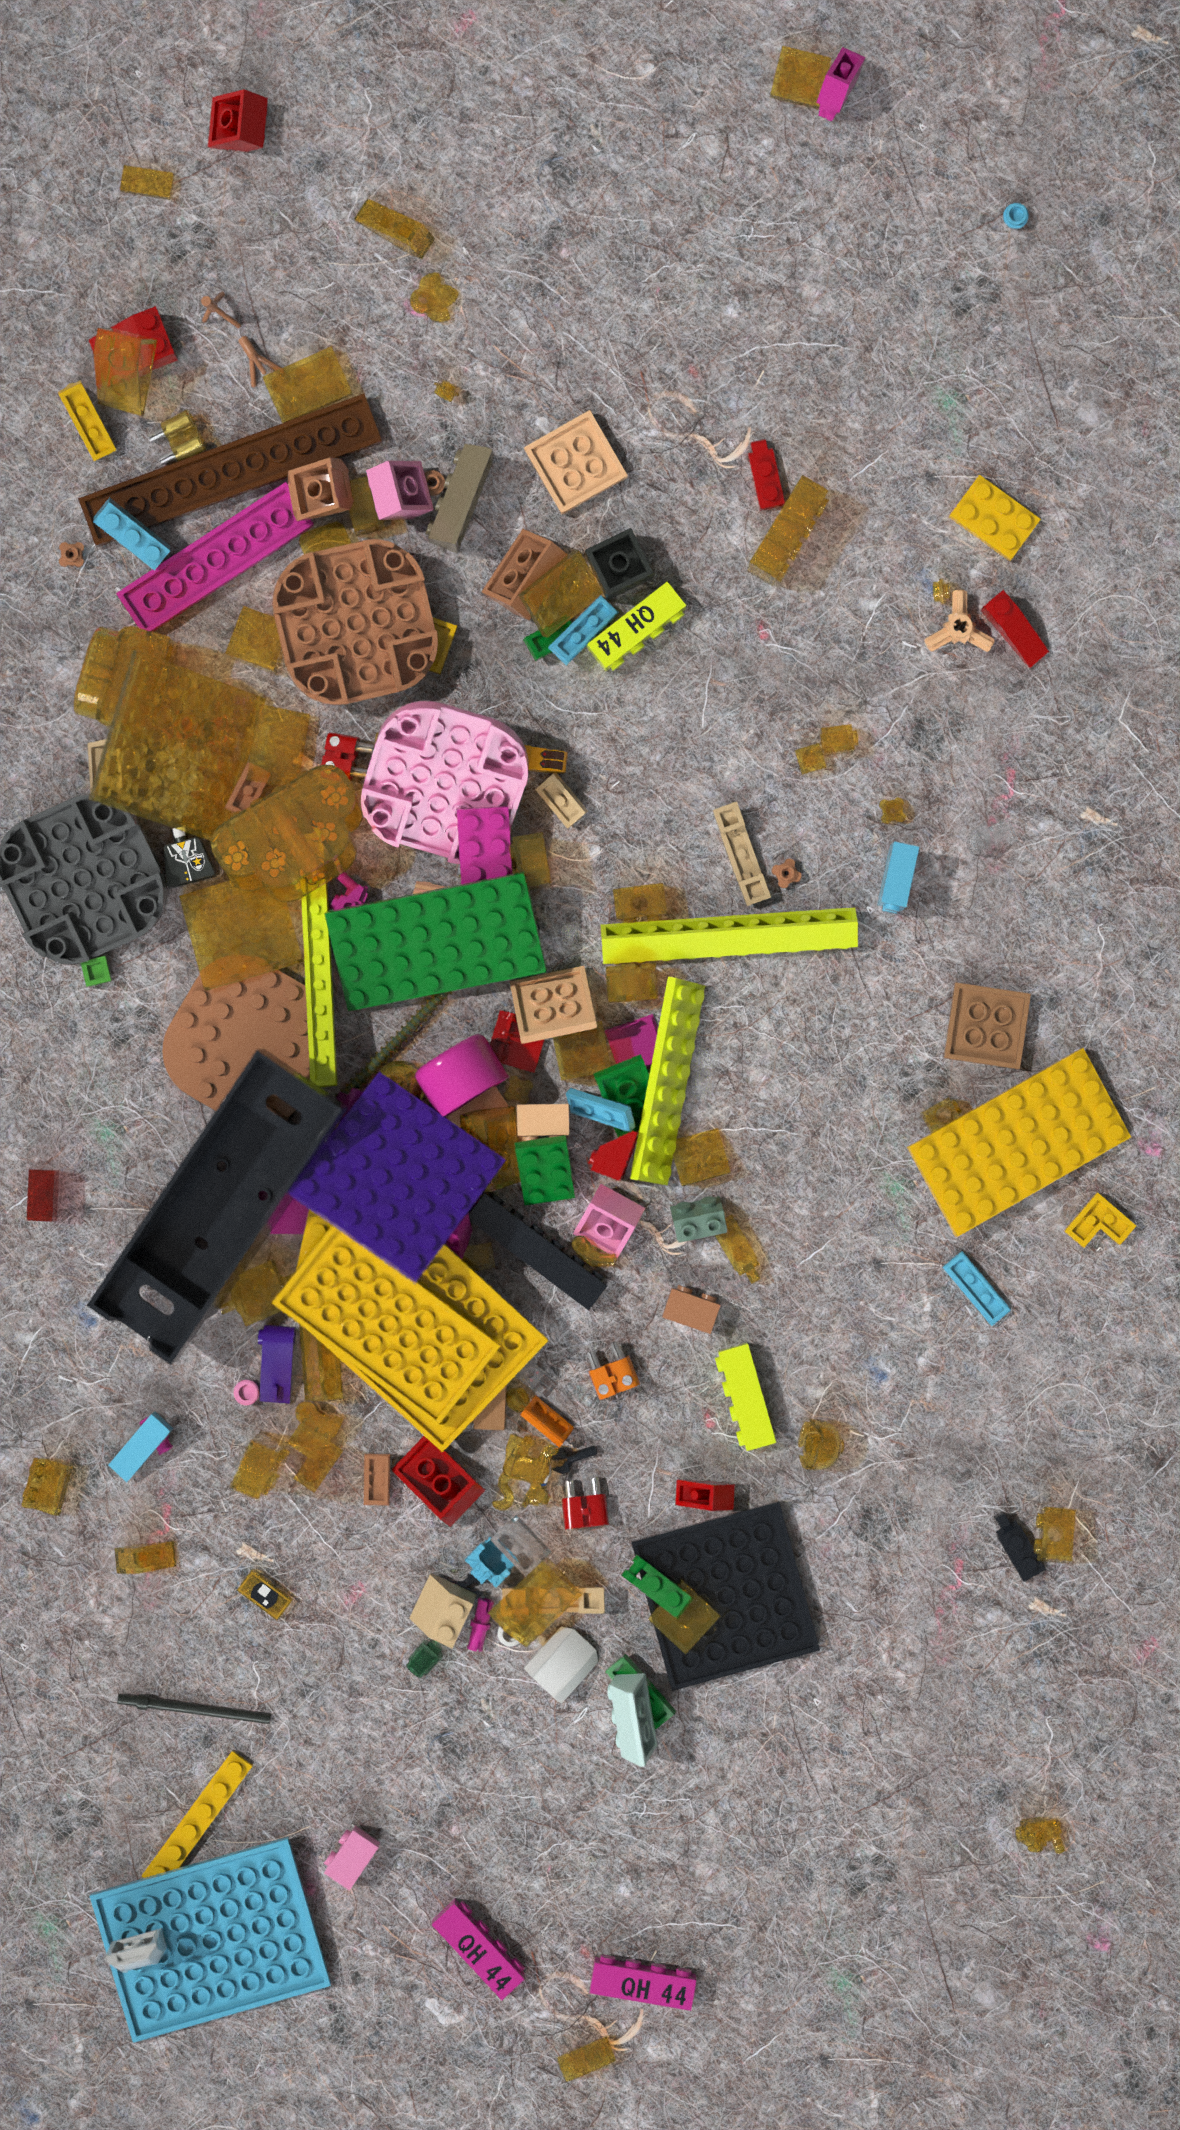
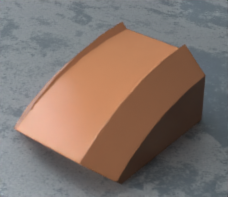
M327 458L288 471V488L296 521L324 517L351 509L354 499L349 481V470L342 459Z

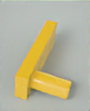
M81 380L76 383H69L64 389L58 391L93 461L116 451V447Z

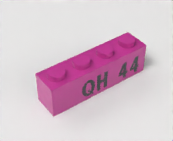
M455 1898L433 1918L432 1926L502 2001L524 1980L525 1973L523 1970L525 1968L517 1958L511 1959L506 1953L507 1948L499 1939L494 1940L488 1934L490 1930L483 1921L479 1920L477 1922L470 1915L472 1913L470 1907L464 1901L459 1903Z
M601 1955V1957L594 1958L590 1994L691 2011L696 1986V1974H693L687 1968L670 1970L666 1969V1966L663 1964L652 1963L651 1966L641 1965V1962L635 1959H626V1962L617 1961L616 1957L611 1955Z

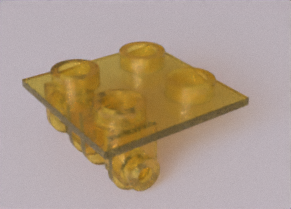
M718 1128L676 1139V1150L673 1153V1158L682 1186H688L731 1173Z

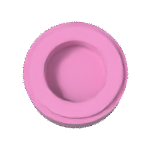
M250 1379L240 1381L234 1388V1397L242 1405H251L260 1396L258 1384Z

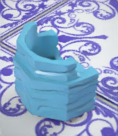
M491 1536L488 1540L476 1546L465 1558V1561L472 1567L470 1573L481 1584L488 1580L495 1588L510 1575L511 1569L517 1564L513 1557Z

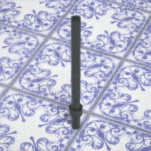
M118 1694L117 1704L136 1706L137 1709L146 1711L148 1708L263 1724H270L271 1714L155 1699L145 1694H139V1696Z

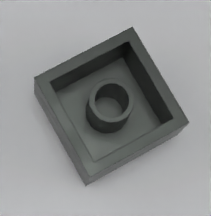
M632 528L585 550V556L607 601L653 579L654 573Z

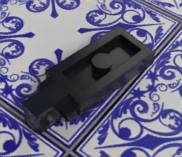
M1003 1511L995 1515L994 1518L1000 1527L999 1530L995 1531L998 1535L997 1538L1022 1581L1025 1582L1046 1570L1016 1520L1010 1523Z

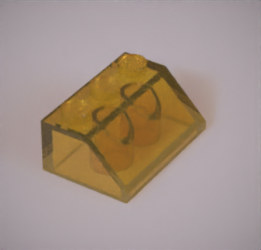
M516 1106L474 1110L461 1114L460 1128L506 1160L484 1191L492 1192L521 1182L515 1151V1142H519Z
M547 1557L497 1603L488 1614L507 1634L525 1647H528L583 1594Z

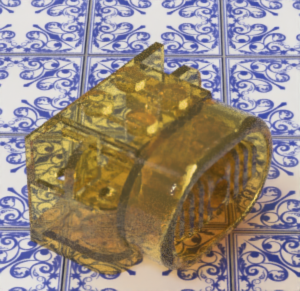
M104 626L98 627L89 642L77 682L73 705L75 713L97 720L111 731L136 737L146 743H150L178 645L169 636L134 626L123 627L120 631Z

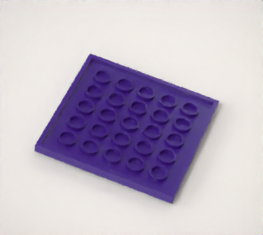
M379 1072L288 1190V1195L416 1284L506 1160Z

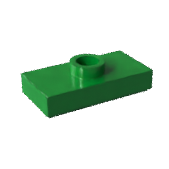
M568 615L524 637L523 641L535 662L553 653L549 646L572 624Z

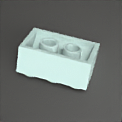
M646 1673L616 1675L608 1685V1698L613 1703L612 1722L617 1727L616 1745L621 1750L622 1758L638 1766H645L657 1747Z

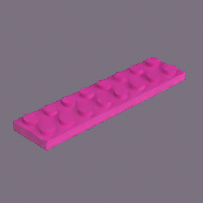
M285 482L161 563L155 570L152 569L116 594L144 637H146L314 527L311 519L296 521L288 484Z

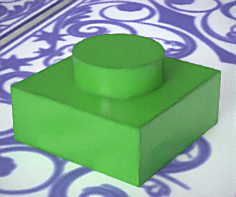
M107 956L90 959L81 963L86 987L112 981Z

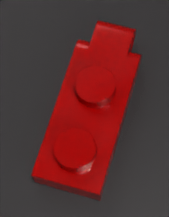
M766 439L750 442L752 452L748 453V460L759 510L784 506L785 501L773 448L768 449Z

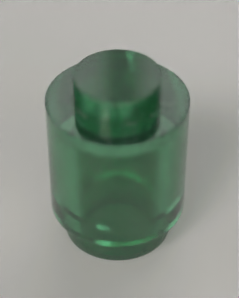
M433 1639L430 1641L423 1640L409 1656V1662L406 1664V1667L418 1678L428 1675L442 1659V1647Z

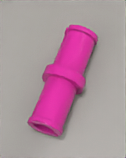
M478 1598L475 1617L470 1623L472 1629L467 1649L476 1652L477 1649L479 1652L483 1651L486 1632L490 1630L491 1626L489 1620L494 1605L493 1600Z

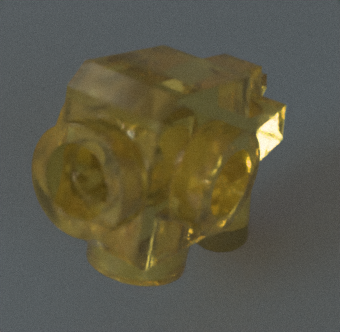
M1053 1818L1022 1819L1020 1826L1015 1829L1017 1841L1027 1846L1029 1852H1042L1043 1847L1047 1846L1048 1841H1052L1056 1854L1065 1851L1060 1833H1062L1060 1821H1055Z

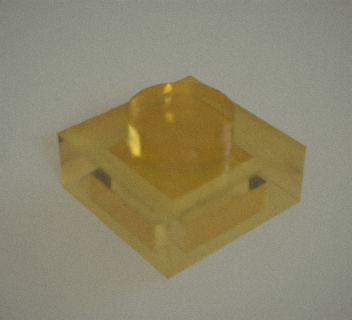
M819 743L794 751L801 775L826 768Z

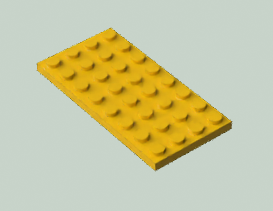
M1080 1048L907 1146V1149L954 1236L958 1237L1131 1138V1135L1084 1048Z
M334 1226L329 1228L272 1301V1304L436 1427L500 1348V1344L418 1281L415 1284Z

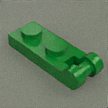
M636 1554L632 1560L634 1563L628 1570L625 1569L621 1576L675 1618L679 1619L694 1598ZM641 1569L647 1572L642 1580L636 1577Z

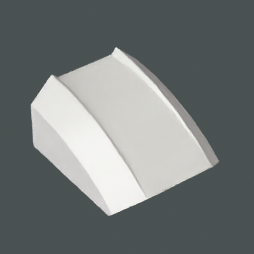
M561 1626L524 1665V1669L555 1700L562 1704L598 1663L596 1650L578 1632L572 1628Z
M162 1928L112 1941L105 1960L123 1973L147 1965L158 1964L167 1949Z

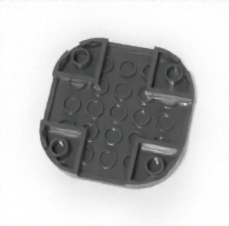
M100 793L78 795L17 823L1 840L0 887L4 888L25 932L22 934L34 951L44 958L47 957L61 964L86 962L141 937L157 924L165 910L168 888L162 867L138 817L125 803L112 796Z

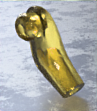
M579 1235L573 1238L572 1248L588 1265L593 1267L616 1266V1254L597 1251L584 1236Z

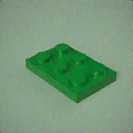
M641 1054L593 1073L602 1098L631 1108L635 1128L632 1131L639 1130L649 1080V1074ZM613 1127L618 1138L630 1133Z
M566 1135L515 1142L525 1205L575 1198Z

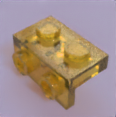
M35 1457L29 1468V1478L23 1491L21 1507L60 1516L73 1466L50 1458Z

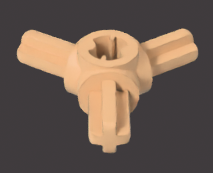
M955 590L952 592V614L948 615V621L943 624V629L924 640L929 651L933 652L949 642L955 644L959 641L964 644L968 641L985 652H989L995 640L976 629V624L971 621V614H967V591ZM956 622L958 623V625L964 624V633H962L960 630H954L955 626L957 625Z

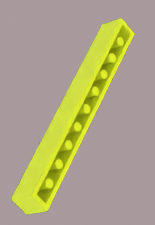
M855 907L600 924L603 964L643 963L646 961H670L672 959H696L702 957L719 958L732 955L745 956L748 954H772L776 952L806 950L821 951L824 949L858 947V920Z

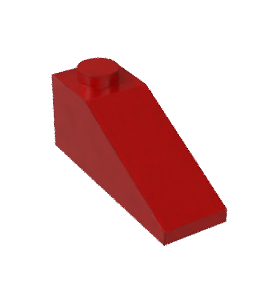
M1004 590L980 610L1029 669L1049 653V650L1022 611Z

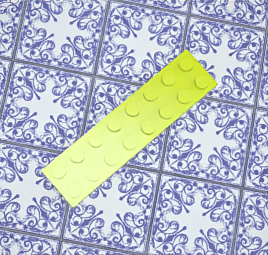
M668 977L630 1179L668 1186L673 1154L676 1150L678 1128L681 1124L682 1107L686 1097L687 1080L690 1075V1064L695 1049L696 1032L700 1023L699 1017L704 1000L705 985Z

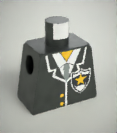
M186 826L171 829L174 843L164 846L167 887L172 889L217 877V873L202 840L199 837L189 839Z

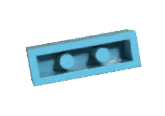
M110 497L94 516L93 522L153 570L159 566L170 552V545Z

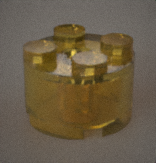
M656 963L641 964V968L640 965L622 964L621 969L620 966L605 967L609 1003L658 999Z

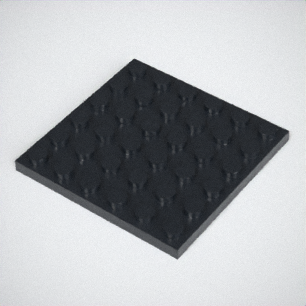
M779 1501L631 1541L635 1556L637 1554L694 1598L680 1618L677 1619L646 1595L672 1691L820 1651ZM641 1569L639 1572L641 1580L647 1573L643 1569Z

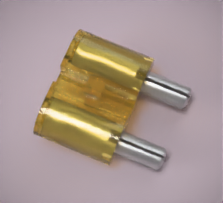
M188 409L161 422V429L148 435L152 443L165 436L170 442L169 445L172 451L159 457L161 465H165L175 459L178 461L184 460L207 449L205 441L197 429L198 426Z

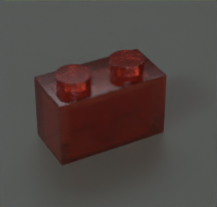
M29 1169L26 1221H57L59 1170Z

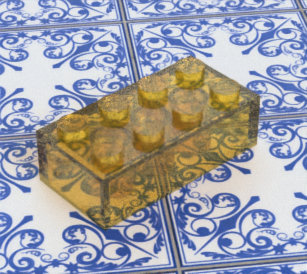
M804 475L801 476L750 560L747 569L749 573L771 586H774L776 581L782 582L790 567L787 564L789 559L792 561L796 559L803 545L800 541L802 538L808 539L816 524V521H814L815 516L820 518L828 506L829 499L826 497L829 490Z
M260 1431L250 1440L230 1485V1489L255 1500H259L263 1495L267 1496L274 1489L280 1474L276 1472L285 1465L290 1451L287 1450L289 1443Z

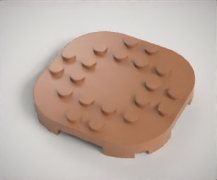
M369 539L306 553L292 561L281 573L273 591V615L287 672L296 687L307 697L327 705H344L404 691L425 677L436 657L438 636L431 614L422 570L410 553L392 542Z
M229 956L210 964L195 980L165 1033L162 1048L163 1061L171 1080L184 1093L216 1111L255 1051L262 1048L310 1080L306 986L266 962L250 956ZM270 1095L267 1098L266 1103L287 1118H290L297 1111L276 1095Z

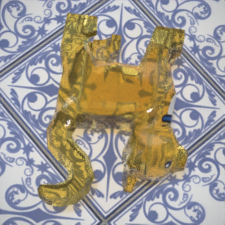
M514 1433L510 1434L506 1446V1459L502 1473L498 1478V1487L504 1495V1500H493L492 1506L499 1511L507 1510L512 1506L514 1496L513 1491L508 1485L510 1479L522 1480L531 1484L525 1494L522 1507L526 1508L528 1505H548L551 1501L547 1487L552 1474L551 1458L558 1454L560 1447L548 1443L543 1448L539 1458L529 1456V1449L535 1445L536 1439L529 1436L522 1438Z

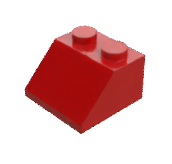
M245 89L212 97L208 147L245 152L263 148L268 98Z
M632 1131L599 1146L598 1150L593 1149L588 1164L592 1165L591 1171L622 1181L637 1143L639 1132Z

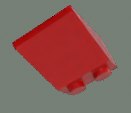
M156 306L136 313L88 340L107 388L178 361Z
M425 1436L392 1468V1471L449 1527L485 1491L445 1450L442 1452Z

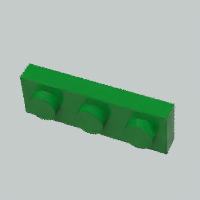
M626 1653L605 1671L612 1680L616 1675L643 1673ZM646 1677L654 1728L657 1729L676 1713V1710Z

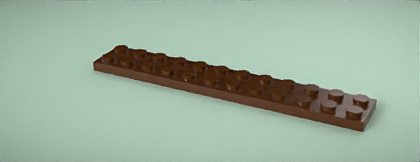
M363 393L80 497L78 500L95 546L100 547L116 541L93 522L94 516L109 497L146 527L152 528L288 478V471L327 458L339 459L380 444L382 440Z

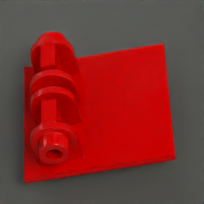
M500 1010L490 1042L491 1048L502 1064L535 1073L544 1039L522 1044L516 1014Z

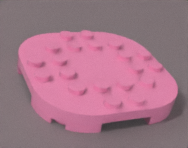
M419 701L402 706L386 719L379 731L361 794V808L364 818L371 825L372 831L380 839L392 846L399 847V844L446 857L449 863L460 864L457 809L508 806L509 829L511 833L518 805L527 783L529 765L526 748L520 737L509 726L496 719L433 701Z

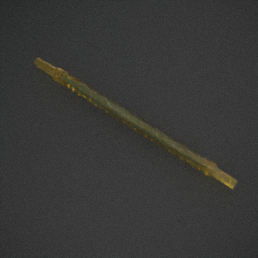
M449 991L431 995L432 998L430 1000L426 999L427 1004H422V1009L420 1011L416 1010L417 1014L415 1016L411 1015L412 1019L410 1021L406 1020L405 1026L401 1025V1031H396V1036H391V1041H386V1046H381V1051L375 1052L376 1057H370L371 1062H365L366 1067H361V1072H356V1077L354 1079L350 1078L351 1082L349 1084L345 1083L346 1088H340V1091L348 1095L352 1088L361 1090V1085L363 1083L367 1084L366 1080L368 1078L372 1079L371 1075L373 1073L377 1074V1068L382 1069L381 1064L383 1062L387 1063L386 1059L388 1057L392 1058L391 1054L393 1052L397 1053L398 1047H403L402 1042H408L407 1037H412V1032H417V1027H422V1022L428 1021L427 1017L429 1015L433 1016L432 1011H438L437 1006H442V1001L448 1000L447 996L449 994L453 995V992Z

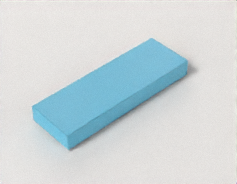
M600 595L549 646V649L567 666L619 612Z
M573 1088L566 1092L571 1113L628 1132L635 1128L629 1106Z
M960 1251L942 1267L991 1326L1011 1311L1010 1307L963 1251Z
M156 1411L153 1412L108 1466L127 1483L174 1428Z

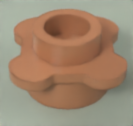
M62 542L59 545L61 551L59 564L62 567H67L68 565L83 566L82 551H84V545L80 542L75 544ZM71 552L74 553V556H73V557H70V556H69V554H70Z
M786 859L785 863L774 865L772 868V874L776 875L779 881L778 885L781 888H787L788 884L794 881L798 882L801 879V873L796 870L793 859ZM785 871L789 872L788 876L784 875Z

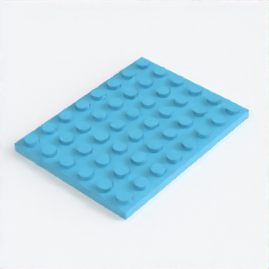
M289 1837L90 1894V1900L106 1954L112 1941L162 1928L167 1949L158 1964L129 1970L127 1973H123L110 1965L133 2043L331 1986V1980Z

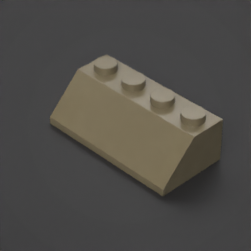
M464 444L462 450H457L453 464H456L453 474H448L444 487L447 488L445 496L439 497L435 507V511L438 514L435 521L430 520L426 530V534L429 535V543L458 554L493 464V449Z

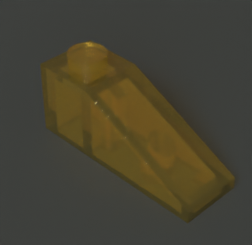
M368 198L354 218L360 225L404 252L421 260L435 240V237L422 223Z

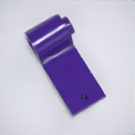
M264 1325V1330L259 1329L258 1345H262L259 1398L261 1402L290 1404L296 1327Z

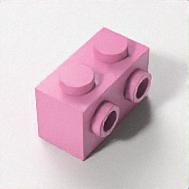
M354 1826L351 1831L345 1830L338 1841L342 1845L337 1852L332 1850L324 1862L327 1865L324 1874L349 1891L380 1845L379 1841L357 1826Z

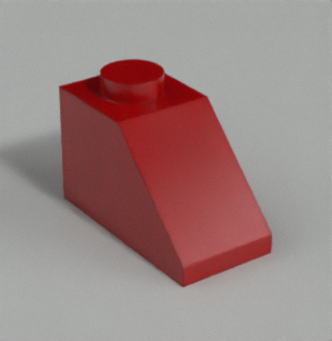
M678 1479L676 1481L675 1505L709 1511L733 1510L735 1484Z

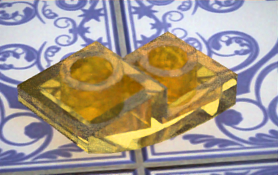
M603 2036L556 2057L565 2082H568L616 2061L607 2036Z

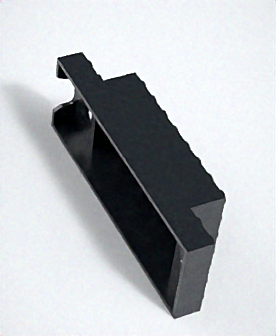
M257 1049L86 1306L107 1321H119L128 1326L149 1342L148 1348L152 1353L169 1365L177 1362L205 1320L218 1312L293 1200V1197L288 1195V1190L324 1145L348 1107L266 1049ZM270 1095H276L301 1113V1122L299 1124L294 1123L266 1103L267 1098ZM223 1161L226 1164L224 1171L217 1169L218 1162ZM260 1191L267 1192L268 1198L265 1201L260 1200ZM197 1237H202L208 1242L207 1249H202L196 1244ZM144 1285L150 1286L171 1301L174 1305L173 1313L166 1315L145 1301L140 1296V1288Z

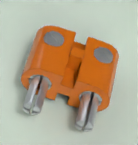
M618 1341L610 1345L616 1358L611 1363L601 1366L594 1350L587 1353L592 1366V1370L588 1372L599 1400L640 1385L630 1356L624 1357Z

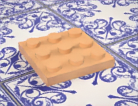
M590 410L524 447V451L561 515L628 478L627 473Z
M584 966L510 981L522 1044L597 1028Z

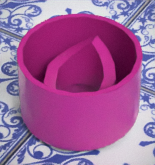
M475 1034L425 1063L416 1071L415 1078L434 1110L446 1117L491 1087L497 1086L509 1078V1075L486 1038L482 1034Z

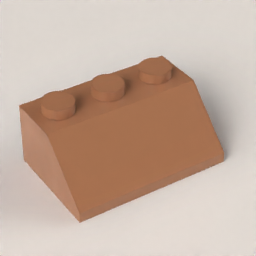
M522 529L482 590V593L512 613L529 621L546 594L550 591L559 574L565 568L570 556L554 542Z

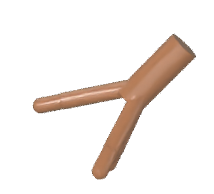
M223 291L213 300L209 296H204L201 299L202 305L207 308L202 318L203 323L207 322L211 312H216L235 327H241L240 323L219 308L217 303L225 296Z
M243 336L238 340L249 358L252 387H256L255 364L263 375L266 374V370L262 363L282 374L285 372L280 366L259 355L247 336Z

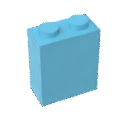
M895 841L889 846L877 906L883 907L882 911L897 914L899 910L902 911L907 907L919 851L918 846Z

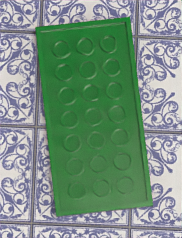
M525 872L326 911L324 913L348 1011L547 972Z

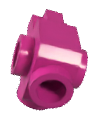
M343 871L337 879L347 887L344 895H335L330 906L333 910L364 904L368 897L366 893L368 887L360 886Z

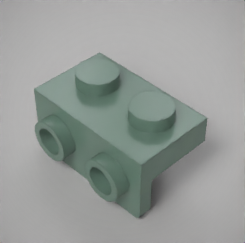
M708 1196L699 1201L680 1202L675 1206H670L675 1233L679 1243L727 1232L720 1196Z

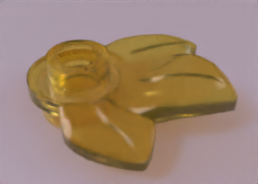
M429 273L420 280L419 288L411 294L410 306L415 312L426 314L432 321L445 322L450 320L447 307L457 300L459 293L452 286L441 285L439 273ZM419 297L425 298L427 303H421Z

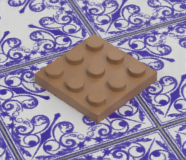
M955 982L943 1058L1019 1070L1031 994Z

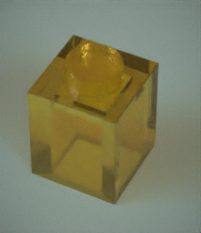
M852 724L825 727L819 731L823 756L852 753L855 750L854 746L858 745L857 730L852 731Z

